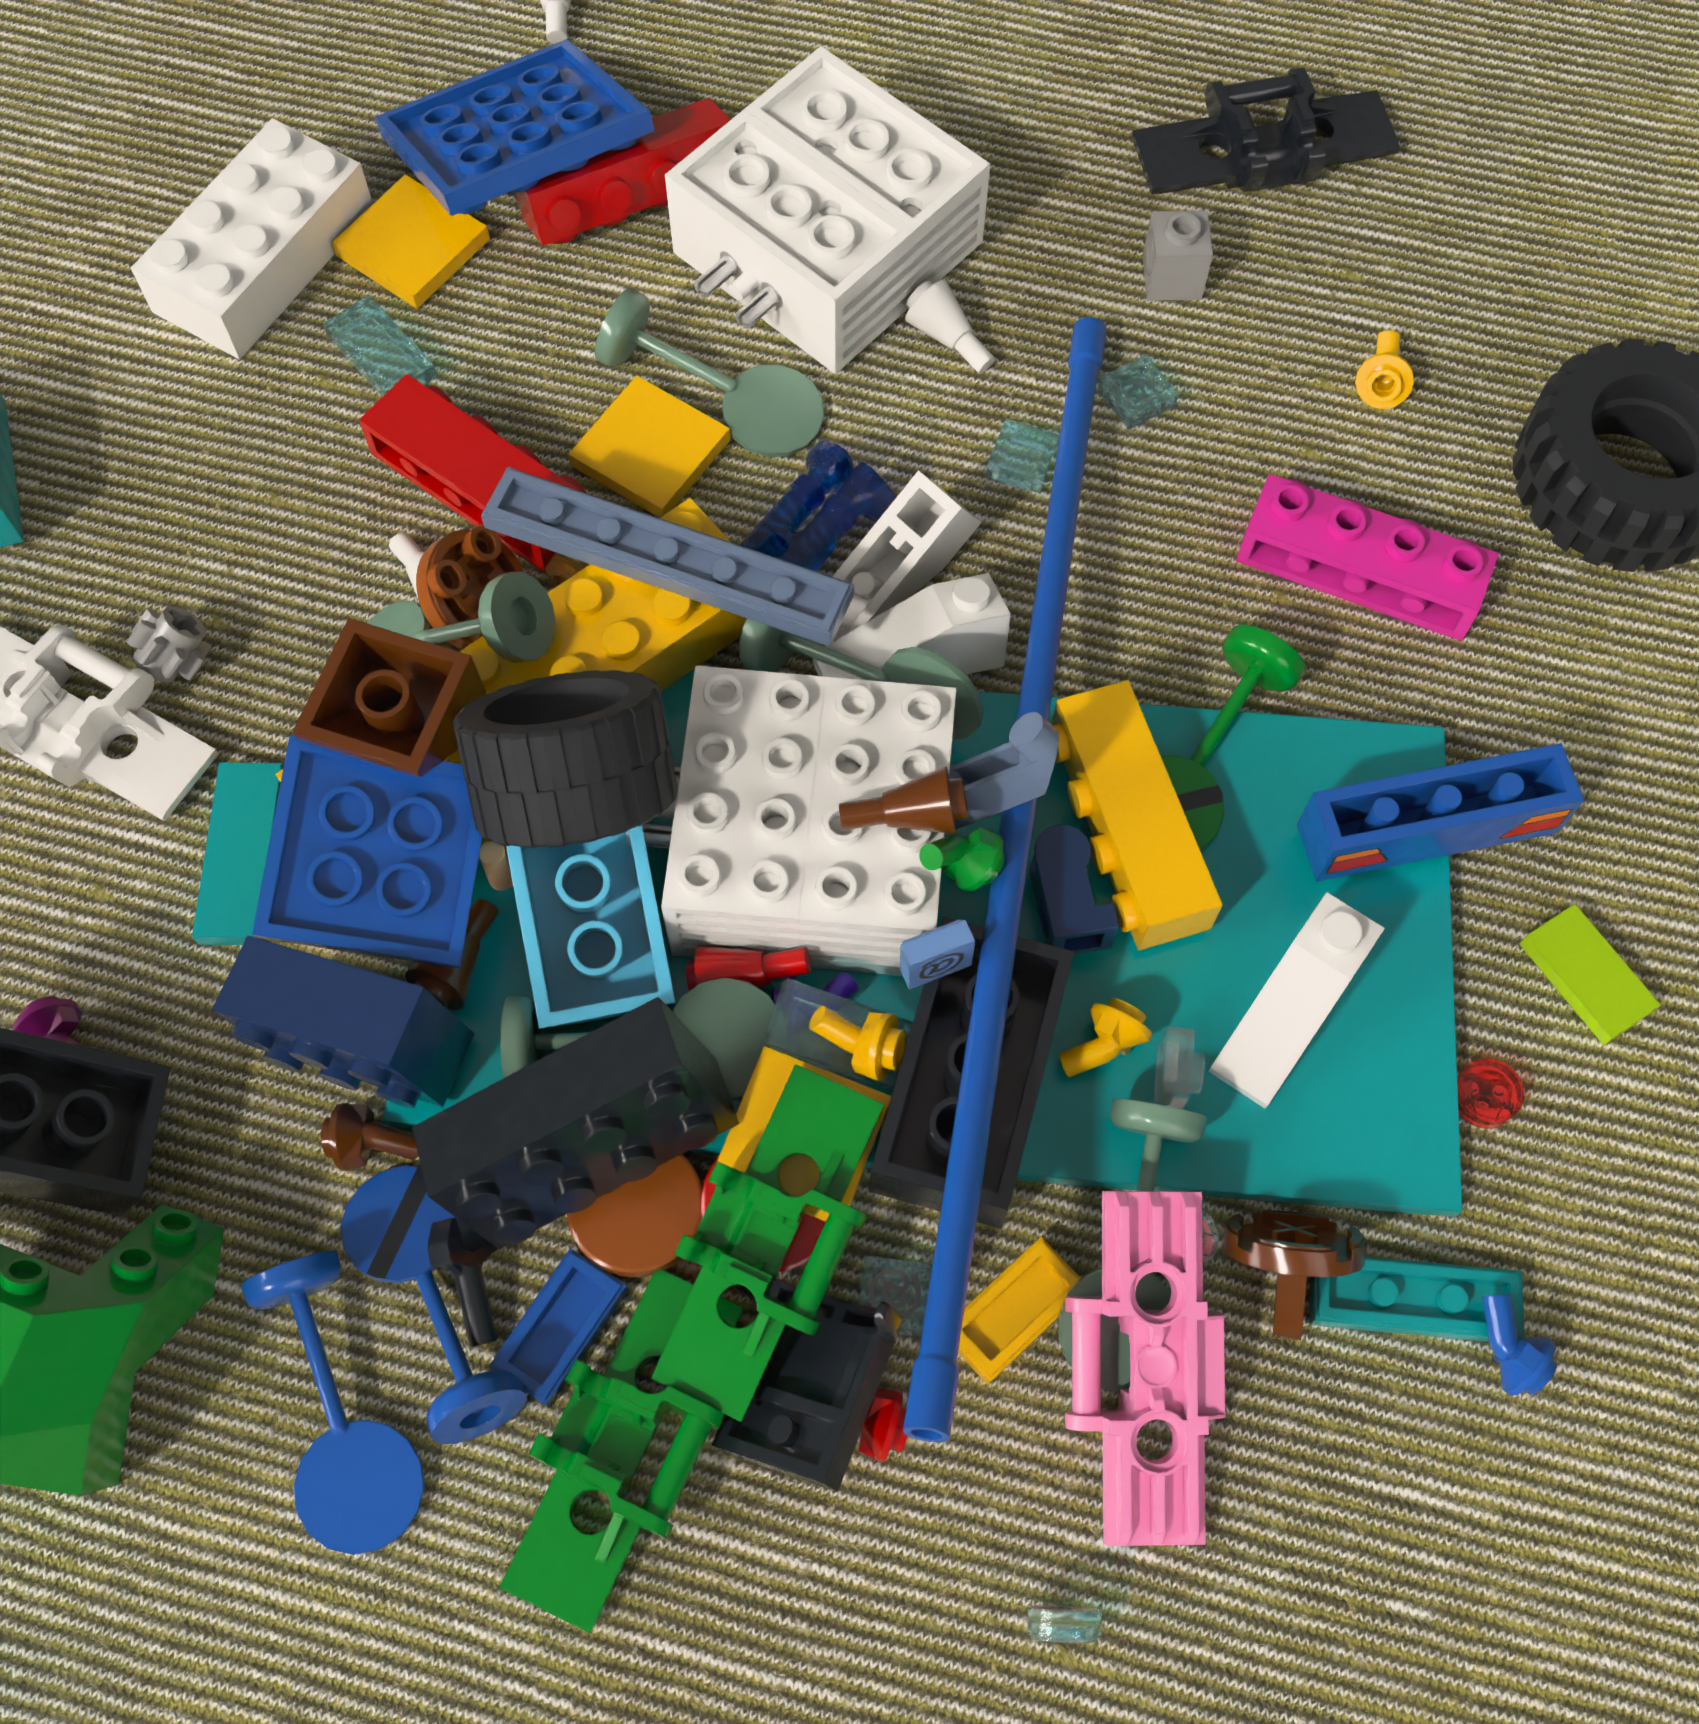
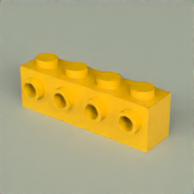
M1129 680L1058 699L1051 724L1059 732L1055 762H1064L1071 780L1067 783L1071 807L1077 818L1086 817L1093 835L1089 839L1093 863L1099 874L1108 873L1116 893L1112 895V903L1114 904L1120 929L1124 933L1131 931L1138 951L1211 930L1222 908V902Z

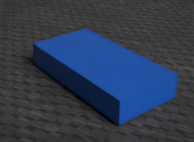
M570 1248L489 1367L492 1370L509 1371L519 1377L526 1393L550 1408L567 1383L565 1379L574 1361H581L628 1292V1286Z

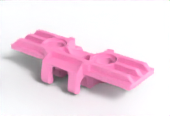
M1102 1191V1295L1065 1297V1312L1072 1313V1411L1065 1412V1428L1076 1431H1103V1543L1106 1546L1206 1545L1205 1435H1209V1420L1225 1418L1224 1315L1218 1311L1208 1310L1207 1302L1203 1301L1202 1192ZM1159 1272L1169 1281L1171 1287L1170 1301L1163 1310L1143 1311L1136 1300L1137 1284L1146 1274ZM1101 1314L1109 1317H1118L1120 1332L1129 1335L1130 1386L1129 1389H1120L1118 1408L1115 1410H1101ZM1151 1420H1164L1172 1432L1171 1448L1165 1456L1158 1460H1146L1137 1449L1136 1440L1138 1432L1145 1423Z

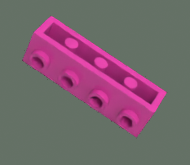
M1269 473L1247 526L1236 561L1462 641L1481 608L1499 553L1480 547L1471 540L1454 538L1428 529L1411 519L1397 518L1365 507L1356 500L1342 499L1310 488L1301 481L1284 479Z

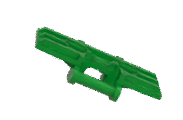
M794 1065L746 1172H741L719 1161L716 1162L708 1179L709 1182L715 1184L716 1189L693 1236L682 1235L674 1253L676 1256L700 1264L702 1268L651 1379L667 1387L670 1386L740 1422L743 1421L785 1326L788 1325L806 1334L815 1336L820 1321L815 1319V1315L855 1226L863 1228L866 1222L867 1214L841 1201L885 1106L884 1104L799 1065ZM795 1154L810 1156L819 1168V1181L816 1187L802 1196H794L786 1192L779 1180L781 1165L787 1158ZM812 1205L830 1214L788 1304L771 1296L770 1290L808 1206ZM736 1284L748 1288L756 1300V1311L759 1313L755 1321L747 1327H734L728 1324L720 1313L719 1305L723 1293L729 1287Z
M663 1270L653 1274L604 1375L595 1372L589 1365L581 1361H574L565 1379L567 1383L573 1386V1394L552 1436L546 1437L538 1434L528 1453L529 1456L540 1463L556 1470V1473L499 1586L500 1589L591 1634L640 1530L645 1529L668 1539L674 1527L668 1520L711 1428H720L725 1417L719 1410L670 1386L654 1394L644 1393L638 1389L637 1376L640 1369L647 1362L660 1359L694 1285ZM721 1297L720 1313L728 1324L736 1327L744 1308ZM671 1411L684 1417V1420L642 1508L624 1500V1497L664 1413ZM588 1492L604 1493L609 1498V1510L613 1513L609 1525L603 1531L593 1535L579 1532L572 1519V1511L576 1501Z

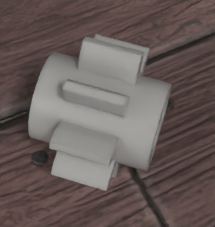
M174 606L166 607L161 615L151 608H147L133 628L134 631L127 639V644L137 648L133 654L136 666L151 674L154 680L160 682H171L178 673L185 679L192 680L206 661L205 657L212 648L210 644L202 641L206 635V630L201 621L190 612Z

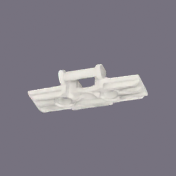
M61 624L50 628L35 645L0 627V748L68 787L85 778L94 784L97 782L159 819L166 821L219 754L215 748L142 707L154 687V678L151 674L139 668L132 671L78 641L76 633ZM64 662L97 679L113 690L102 700L92 695L84 702L62 688L72 676L71 671ZM124 734L138 737L135 750L127 757L121 759L107 757L108 745L116 737Z

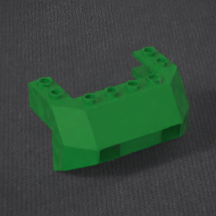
M162 1204L80 1276L49 1264L38 1257L29 1256L0 1244V1484L79 1496L119 1485L135 1372L214 1296L225 1228L197 1218L188 1211L174 1209Z

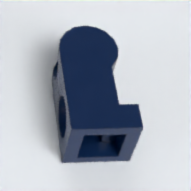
M1055 825L1046 828L1038 836L1034 846V856L1030 864V876L1045 944L1074 951V954L1111 949L1119 929V924L1113 903L1095 906L1087 873L1091 858V845L1087 837L1079 829L1069 825Z

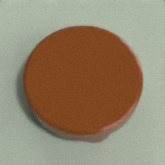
M484 526L457 530L436 540L422 555L416 574L418 600L425 617L433 628L478 618L479 599L487 583L500 574L524 572L516 556L501 542L500 537L495 531L484 528ZM483 634L447 642L457 648L464 649L482 637Z
M681 1154L658 1166L648 1177L638 1181L627 1182L598 1197L590 1207L576 1213H568L567 1220L571 1234L582 1253L592 1263L608 1273L623 1277H645L661 1270L665 1271L682 1259L674 1254L682 1235L693 1236L701 1222V1182L694 1167Z

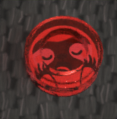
M1489 1058L1478 1059L1468 1064L1457 1075L1459 1115L1471 1125L1485 1129L1500 1127L1513 1118L1523 1105L1524 1087L1518 1074L1504 1062Z

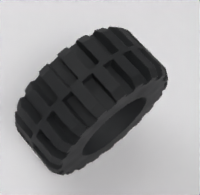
M1627 339L1621 341L1616 348H1614L1612 342L1589 348L1586 354L1574 355L1562 364L1558 373L1552 374L1516 441L1517 451L1512 458L1513 475L1516 480H1519L1515 488L1523 506L1531 505L1533 508L1529 514L1531 520L1540 531L1547 528L1554 535L1552 542L1565 552L1572 548L1584 554L1581 559L1582 561L1599 566L1604 561L1612 563L1613 570L1635 572L1639 565H1644L1645 571L1669 569L1673 562L1675 564H1684L1699 556V353L1692 350L1687 355L1676 351V344L1663 341L1656 342L1654 346L1644 345L1643 339ZM1595 435H1624L1650 445L1668 461L1677 478H1650L1629 471L1608 456L1598 443Z

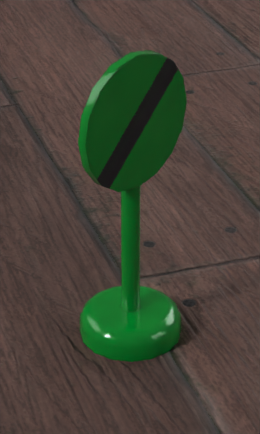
M1243 624L1233 626L1222 645L1225 660L1242 679L1191 759L1177 755L1161 756L1200 852L1217 837L1224 818L1223 793L1213 774L1206 770L1204 765L1255 686L1275 692L1290 691L1297 686L1306 672L1305 662L1295 649L1271 632L1256 626Z

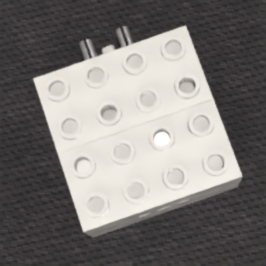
M820 46L665 174L673 253L702 274L694 281L695 290L702 297L707 298L720 287L744 305L735 313L736 320L740 326L749 329L761 318L836 374L909 309L906 302L918 286L929 280L933 284L940 281L983 242L990 163Z
M695 665L681 767H674L678 795L664 813L656 816V818L674 819L673 826L642 825L646 847L669 849L661 908L672 956L694 957L697 946L765 951L766 954L807 947L811 957L812 968L903 976L900 971V947L902 941L937 928L941 868L935 871L926 869L920 862L919 853L924 845L943 838L944 833L887 827V824L843 830L839 815V803L882 797V793L945 766H947L949 773L956 688ZM627 832V833H626L627 844H628V845H631V844H630L629 833Z

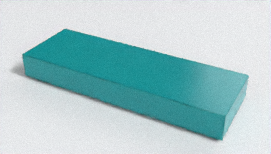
M219 762L192 937L199 945H243L247 935L254 937L252 935L280 789V782L275 774L284 768L281 763Z
M1366 1257L1365 1265L1359 1272L1346 1276L1310 1277L1309 1325L1489 1342L1482 1296L1511 1294L1518 1338H1525L1522 1271Z

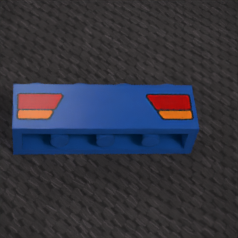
M1560 743L1313 792L1297 823V828L1315 881L1319 882L1556 834L1560 832L1585 800L1563 745Z

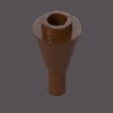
M947 766L886 791L882 793V797L839 803L842 829L849 830L887 824V827L957 834L956 820L968 819L963 778L950 779Z
M481 898L476 899L472 905L460 969L416 962L405 973L407 982L424 987L447 1009L459 1010L463 1008L481 949L480 942L499 913L497 907Z

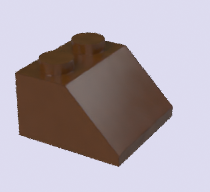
M348 618L292 733L297 739L421 778L458 750L453 726L454 718L464 706L474 702L476 698L485 695L486 690L471 655Z

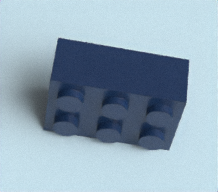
M248 935L212 1008V1011L235 1026L231 1033L233 1038L265 1051L263 1058L268 1062L297 1073L301 1072L304 1064L320 1068V1077L335 1085L354 1091L358 1089L360 1082L378 1087L376 1094L380 1097L411 1109L415 1108L418 1100L440 1107L444 1106L475 1034L422 986Z

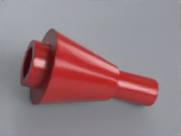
M697 946L694 960L688 961L686 964L688 990H692L702 982L725 977L748 981L757 988H761L770 984L771 980L811 973V957L807 947L766 954L765 951Z

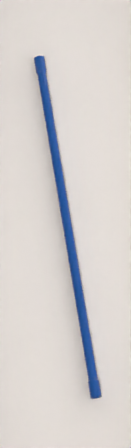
M1094 317L1081 318L1073 327L1068 359L1069 378L1016 721L1030 712H1037L1047 721L1049 720L1097 377L1102 368L1107 334L1106 325ZM1037 798L1004 810L1001 814L999 834L1003 840L1004 864L990 886L919 1355L913 1364L903 1432L907 1436L927 1442H945L950 1439L959 1378L957 1357Z

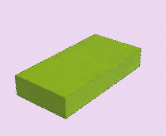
M1573 904L1526 935L1519 943L1603 1046L1661 1006L1576 904Z

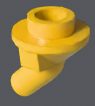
M1388 330L1378 334L1376 354L1366 359L1357 372L1355 380L1357 393L1363 402L1374 408L1387 409L1396 407L1404 402L1412 391L1414 383L1413 370L1407 360L1399 356L1401 335L1396 331Z
M1110 999L1108 1005L1093 1004L1089 1011L1098 1038L1059 1053V1058L1066 1075L1070 1078L1106 1064L1115 1059L1119 1053L1127 1056L1133 1046L1149 1042L1153 1035L1144 1025L1146 1015L1131 1004L1119 999Z
M820 1006L814 1012L809 1022L810 1030L853 1054L851 1064L854 1072L880 1082L885 1079L890 1070L897 1071L901 1066L907 1045V1034L905 1030L899 1029L898 1018L895 1014L869 1012L861 1028L826 1006Z

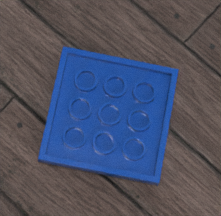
M568 39L375 116L383 139L451 216L458 213L471 214L484 208L491 199L508 192L519 193L533 188L541 178L558 171L577 170L586 165L589 158L608 150L627 149L633 146L639 137L655 131L649 109Z

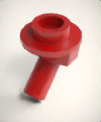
M877 1388L861 1430L858 1451L882 1463L886 1461L890 1449L902 1453L908 1436L903 1432L906 1408L902 1407V1391Z

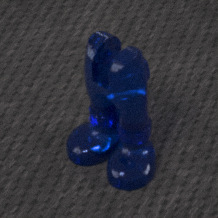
M825 440L819 441L808 451L805 459V465L808 470L807 474H800L790 484V489L757 524L752 532L747 535L741 546L818 571L828 559L843 534L847 533L858 521L857 516L862 515L870 521L877 522L896 499L891 488L872 467L861 461L854 468L849 453L843 447ZM828 492L833 493L812 521L804 529L797 532L810 514L815 512L825 501V495Z

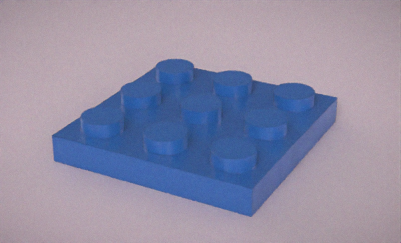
M290 735L252 935L255 938L460 969L482 836L475 829L462 764L442 761L419 778L315 745Z

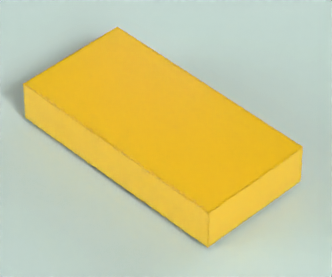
M1041 1236L964 1308L958 1353L989 1386L1059 1319V1313L1067 1293L1081 1277Z

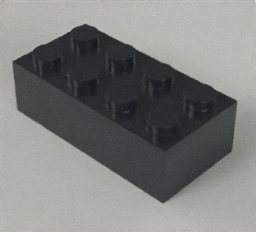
M943 917L941 926L956 920ZM969 923L967 924L975 939L972 965L925 983L923 986L870 1171L869 1192L941 1212L984 932V927ZM1017 937L977 1217L978 1223L999 1229L1003 1228L1009 1210L1075 953L1071 950L1022 937Z
M656 997L413 1126L412 1130L428 1197L495 1247L501 1249L506 1245L517 1244L527 1240L537 1229L568 1213H576L590 1207L598 1197L627 1182L638 1181L648 1177L658 1166L689 1150L700 1149L711 1144L719 1134L737 1126L739 1121L716 1058L659 997Z
M0 1027V1192L122 1216L142 1199L171 1067Z

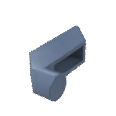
M1030 712L1020 717L1010 730V742L950 767V779L963 778L968 809V819L956 820L957 829L1046 794L1056 760L1059 732L1041 714Z

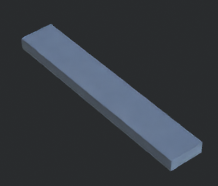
M507 467L481 514L484 528L831 647L854 596V584L510 467Z

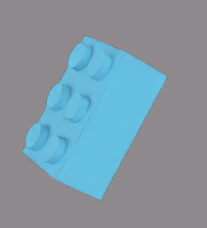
M637 826L622 834L597 839V841L565 845L563 847L520 848L519 846H506L539 1029L548 1030L624 1015L656 997H659L667 1006L675 1004L642 826ZM627 832L629 833V838H630V844H631V845H628V844H627V840H626V833H627Z

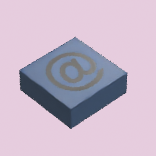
M959 919L902 941L900 947V971L909 990L972 965L975 939L966 920L961 921Z

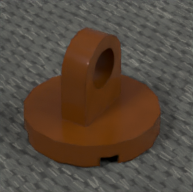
M1262 1210V1213H1254L1253 1223L1244 1224V1217L1240 1213L1233 1215L1224 1223L1222 1248L1227 1256L1245 1265L1265 1271L1277 1272L1272 1337L1301 1341L1307 1276H1346L1362 1270L1366 1261L1367 1239L1357 1228L1353 1226L1348 1228L1347 1236L1336 1233L1337 1223L1329 1221L1330 1218L1307 1213Z

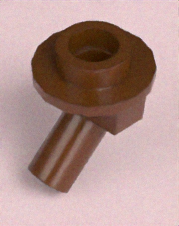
M337 1104L332 1111L331 1117L326 1118L323 1122L321 1143L326 1157L332 1158L336 1167L342 1171L367 1166L371 1149L415 1160L418 1157L413 1132L388 1124L374 1122V1113L368 1105Z

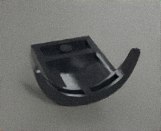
M775 1279L770 1293L771 1296L789 1304L797 1286ZM736 1284L730 1287L756 1301L752 1292L745 1286ZM824 1295L815 1315V1319L820 1321L815 1336L806 1334L791 1326H785L743 1421L740 1422L724 1414L725 1417L720 1428L717 1430L712 1446L731 1456L838 1492L891 1351L896 1344L903 1319L900 1313L885 1301L880 1302L876 1308Z

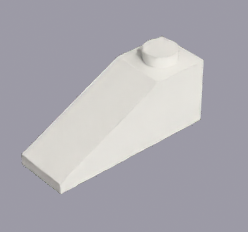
M919 470L832 576L854 584V596L834 638L835 640L913 596L946 567L982 523L943 488Z
M985 573L932 584L833 641L831 647H825L880 669H884L885 662L898 649L917 647L931 650L950 660L967 675L1004 666L1011 613L990 574ZM813 659V664L819 676L866 680Z
M1326 892L1208 1072L1266 1109L1385 928Z

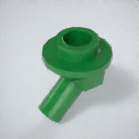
M981 827L965 837L962 835H948L924 845L920 849L919 859L921 864L928 870L935 871L942 868V873L955 881V884L962 890L974 891L983 885L991 883L1000 873L1004 864L1002 836L991 828L983 829Z

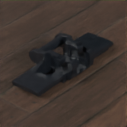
M1304 67L1291 68L1288 71V75L1223 85L1221 80L1208 82L1205 89V101L1210 117L1133 130L1131 137L1151 195L1222 183L1226 184L1227 189L1238 187L1243 192L1313 181L1317 179L1323 166L1396 154L1400 150V145L1377 90L1313 100L1316 91ZM1290 98L1283 120L1273 124L1254 126L1248 108L1244 107L1246 104ZM1316 129L1324 131L1329 136V139L1314 141L1313 137L1315 136ZM1215 145L1224 149L1228 155L1223 158H1210L1204 155L1200 149L1204 146Z

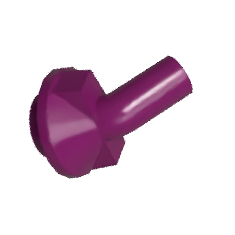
M54 996L39 998L29 1003L23 1009L22 1014L17 1017L13 1024V1030L82 1046L70 1037L82 1019V1011L80 1006L72 1000L60 999Z

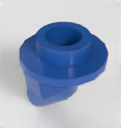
M1511 1294L1482 1296L1489 1343L1495 1354L1492 1359L1500 1365L1502 1390L1510 1396L1519 1395L1523 1391L1530 1395L1537 1393L1551 1380L1557 1369V1362L1553 1359L1556 1350L1555 1342L1547 1336L1518 1338Z

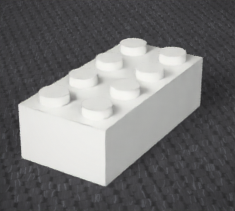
M272 118L131 267L151 311L240 360L334 256L335 253L331 242L373 204L361 163Z

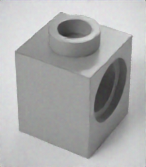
M1208 211L1151 212L1142 256L1147 301L1202 300L1213 257Z

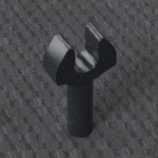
M455 1217L433 1222L427 1248L430 1264L432 1267L450 1270L455 1276L469 1346L474 1347L496 1341L497 1336L482 1265L498 1248Z

